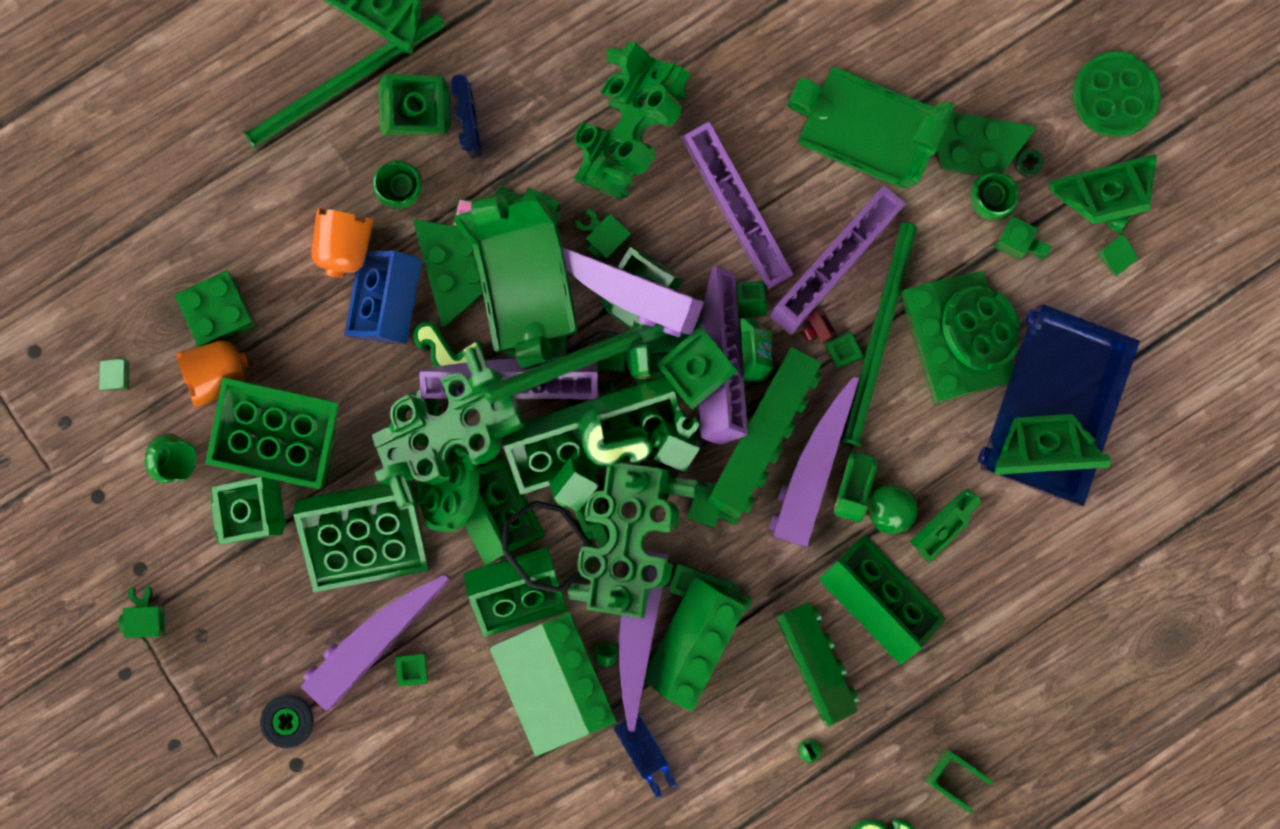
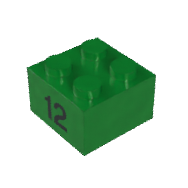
M228 270L174 294L198 347L219 340L229 341L258 327L234 275Z

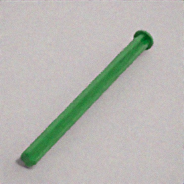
M434 13L418 23L414 46L444 28L445 23L438 13ZM388 42L247 132L243 130L242 132L254 150H257L256 146L400 56L405 51Z
M902 222L900 225L843 438L840 439V443L862 448L860 443L917 232V226L910 222Z
M699 316L695 326H698L700 324ZM658 323L654 327L644 324L485 386L483 389L484 397L488 403L500 401L632 349L635 346L665 336L668 333L663 332L665 326Z

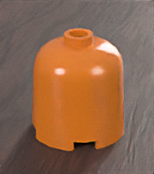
M317 208L311 245V258L318 267L326 269V276L343 278V273L357 272L365 262L374 219L365 217L363 222V218L356 217L355 214L327 209L326 215V210Z
M214 341L200 347L175 353L195 409L218 400L223 377L246 382L245 370L249 369L250 366L245 352L238 353L236 347L229 341Z

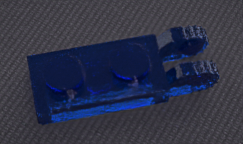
M457 74L452 77L450 84L452 85L451 92L459 102V105L455 106L457 122L462 123L463 133L459 134L460 146L462 151L466 150L471 158L481 157L482 148L472 86L464 75Z
M639 713L634 732L628 731L626 720L613 727L640 776L646 780L657 799L663 795L659 785L655 783L651 776L653 773L661 769L667 784L672 789L678 786L667 767V760Z

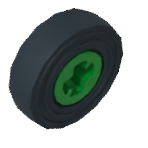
M292 695L279 696L268 702L260 718L261 731L267 741L276 747L286 749L299 746L306 741L312 732L314 724L313 713L307 702L298 696ZM284 713L285 716H289V714L293 716L291 723L294 726L290 730L289 727L283 729L280 726L283 722L280 717Z

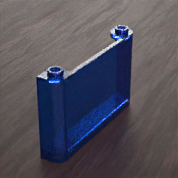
M1045 304L1037 306L1035 310L1031 309L1025 320V325L1028 328L987 446L982 447L977 462L981 464L980 469L995 475L996 462L999 460L1014 418L1073 414L1081 423L1082 428L1089 432L1096 440L1095 446L1102 453L1140 341ZM1097 468L998 474L996 476L1082 507L1085 505Z

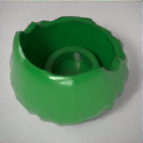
M394 160L378 168L373 178V191L379 202L385 207L402 210L411 207L420 198V194L423 191V181L418 168L403 160Z
M987 171L974 181L969 196L971 199L970 204L977 215L987 221H998L1006 219L1014 212L1019 204L1020 194L1019 187L1010 175H1005L1002 172Z
M174 433L155 437L149 442L144 454L146 472L153 480L160 483L187 480L192 475L197 461L195 447Z
M883 484L875 488L868 497L866 513L876 529L882 533L897 535L910 529L918 517L917 500L907 488Z

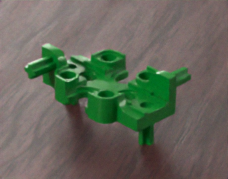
M629 41L625 49L613 47V49L608 48L606 51L608 55L606 61L620 66L623 73L618 72L610 76L600 92L610 100L608 104L610 107L621 111L619 123L612 129L604 130L601 127H596L582 121L574 138L575 144L582 149L584 155L582 165L574 179L582 186L614 197L619 201H622L623 197L628 198L630 192L627 191L629 189L627 185L631 186L634 180L631 179L633 174L638 175L645 172L656 157V154H654L656 149L642 141L644 132L653 124H661L666 127L675 124L682 111L680 100L687 98L685 93L687 89L684 88V85L691 75L681 66L651 57L637 43Z
M480 346L470 347L464 352L472 374L471 378L463 374L453 373L440 379L449 400L445 413L440 416H432L422 396L414 397L407 395L398 399L392 405L390 410L392 424L372 434L375 448H377L384 467L375 472L378 482L391 486L400 509L409 507L416 502L409 481L416 479L427 484L438 485L453 477L447 461L448 452L452 447L464 445L469 452L473 465L477 466L497 456L501 447L499 438L525 426L520 413L521 408L517 405L514 395L494 403H488L485 399L484 387L507 377L492 368H488ZM464 384L465 390L463 394L458 397L457 390L459 386ZM412 409V418L406 421V414ZM478 410L481 416L480 421L477 425L470 426L467 417L471 411ZM421 435H426L429 440L426 449L419 451L416 447V440ZM484 437L485 446L483 449L478 450V442ZM430 462H432L433 470L429 475H427L426 467Z
M623 463L607 466L604 491H596L588 498L585 520L605 524L610 532V538L608 543L599 549L581 547L578 557V570L584 578L591 580L590 585L575 582L570 584L567 592L569 594L568 599L588 602L587 610L645 618L647 601L651 590L660 589L668 584L673 564H668V559L649 556L643 548L644 538L651 531L672 533L673 528L678 529L679 510L673 502L667 499L670 495L696 498L699 491L698 480L674 477V471ZM604 499H607L610 507L607 513L603 514L600 510V505ZM632 501L637 505L638 512L635 517L629 519L624 514V506ZM663 506L666 510V517L662 522H659L656 518V512ZM595 558H598L601 562V568L597 573L592 569V562ZM620 561H625L629 565V573L624 578L618 577L615 572L616 564ZM655 566L658 576L652 582L648 578V570L650 567Z

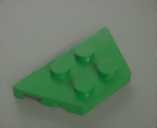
M324 0L325 3L408 54H412L423 0Z
M951 112L946 122L948 127L937 149V158L941 170L979 177L987 171L1004 173L1035 131V126Z
M1154 154L1050 180L1048 189L1093 225L1150 211L1157 156Z
M414 220V227L441 325L443 328H446L457 316L472 306L477 298L484 295L473 246L458 227Z
M1073 414L1014 418L1009 435L1006 437L1001 455L996 462L995 475L1109 468L1111 459L1107 453L1103 455L1095 446L1096 440L1089 432L1082 428L1081 423Z

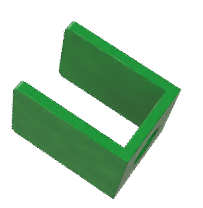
M944 750L924 779V782L972 814L973 809L935 783L936 779L949 760L952 759L984 783L991 785L993 781L951 751Z

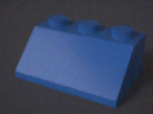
M367 251L363 266L355 273L344 336L387 344H407L422 259L398 251Z

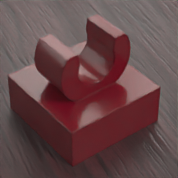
M824 310L816 311L807 318L812 325L801 331L806 342L812 341L817 337L820 338L821 342H826L838 336Z

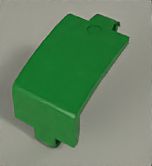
M833 67L830 70L822 88L811 80L798 78L786 104L793 111L808 118L797 140L798 145L851 169L904 189L920 181L930 157L936 153L948 127L946 122L954 107V104L949 101L938 103L935 106L927 105L837 67Z
M499 194L472 201L471 211L456 215L455 224L473 246L485 299L493 348L497 353L515 349L517 361L522 368L549 362L552 360L551 340L573 335L578 331L567 266L555 217L536 194L508 201L503 195Z

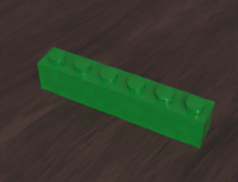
M790 347L747 427L748 435L742 437L707 501L708 504L736 519H739L742 512L749 513L756 498L751 496L755 487L761 489L770 474L764 470L769 461L775 464L783 449L778 446L782 437L789 438L796 423L791 421L796 412L802 414L809 401V398L805 397L808 388L815 389L823 375L818 372L822 364L821 362Z

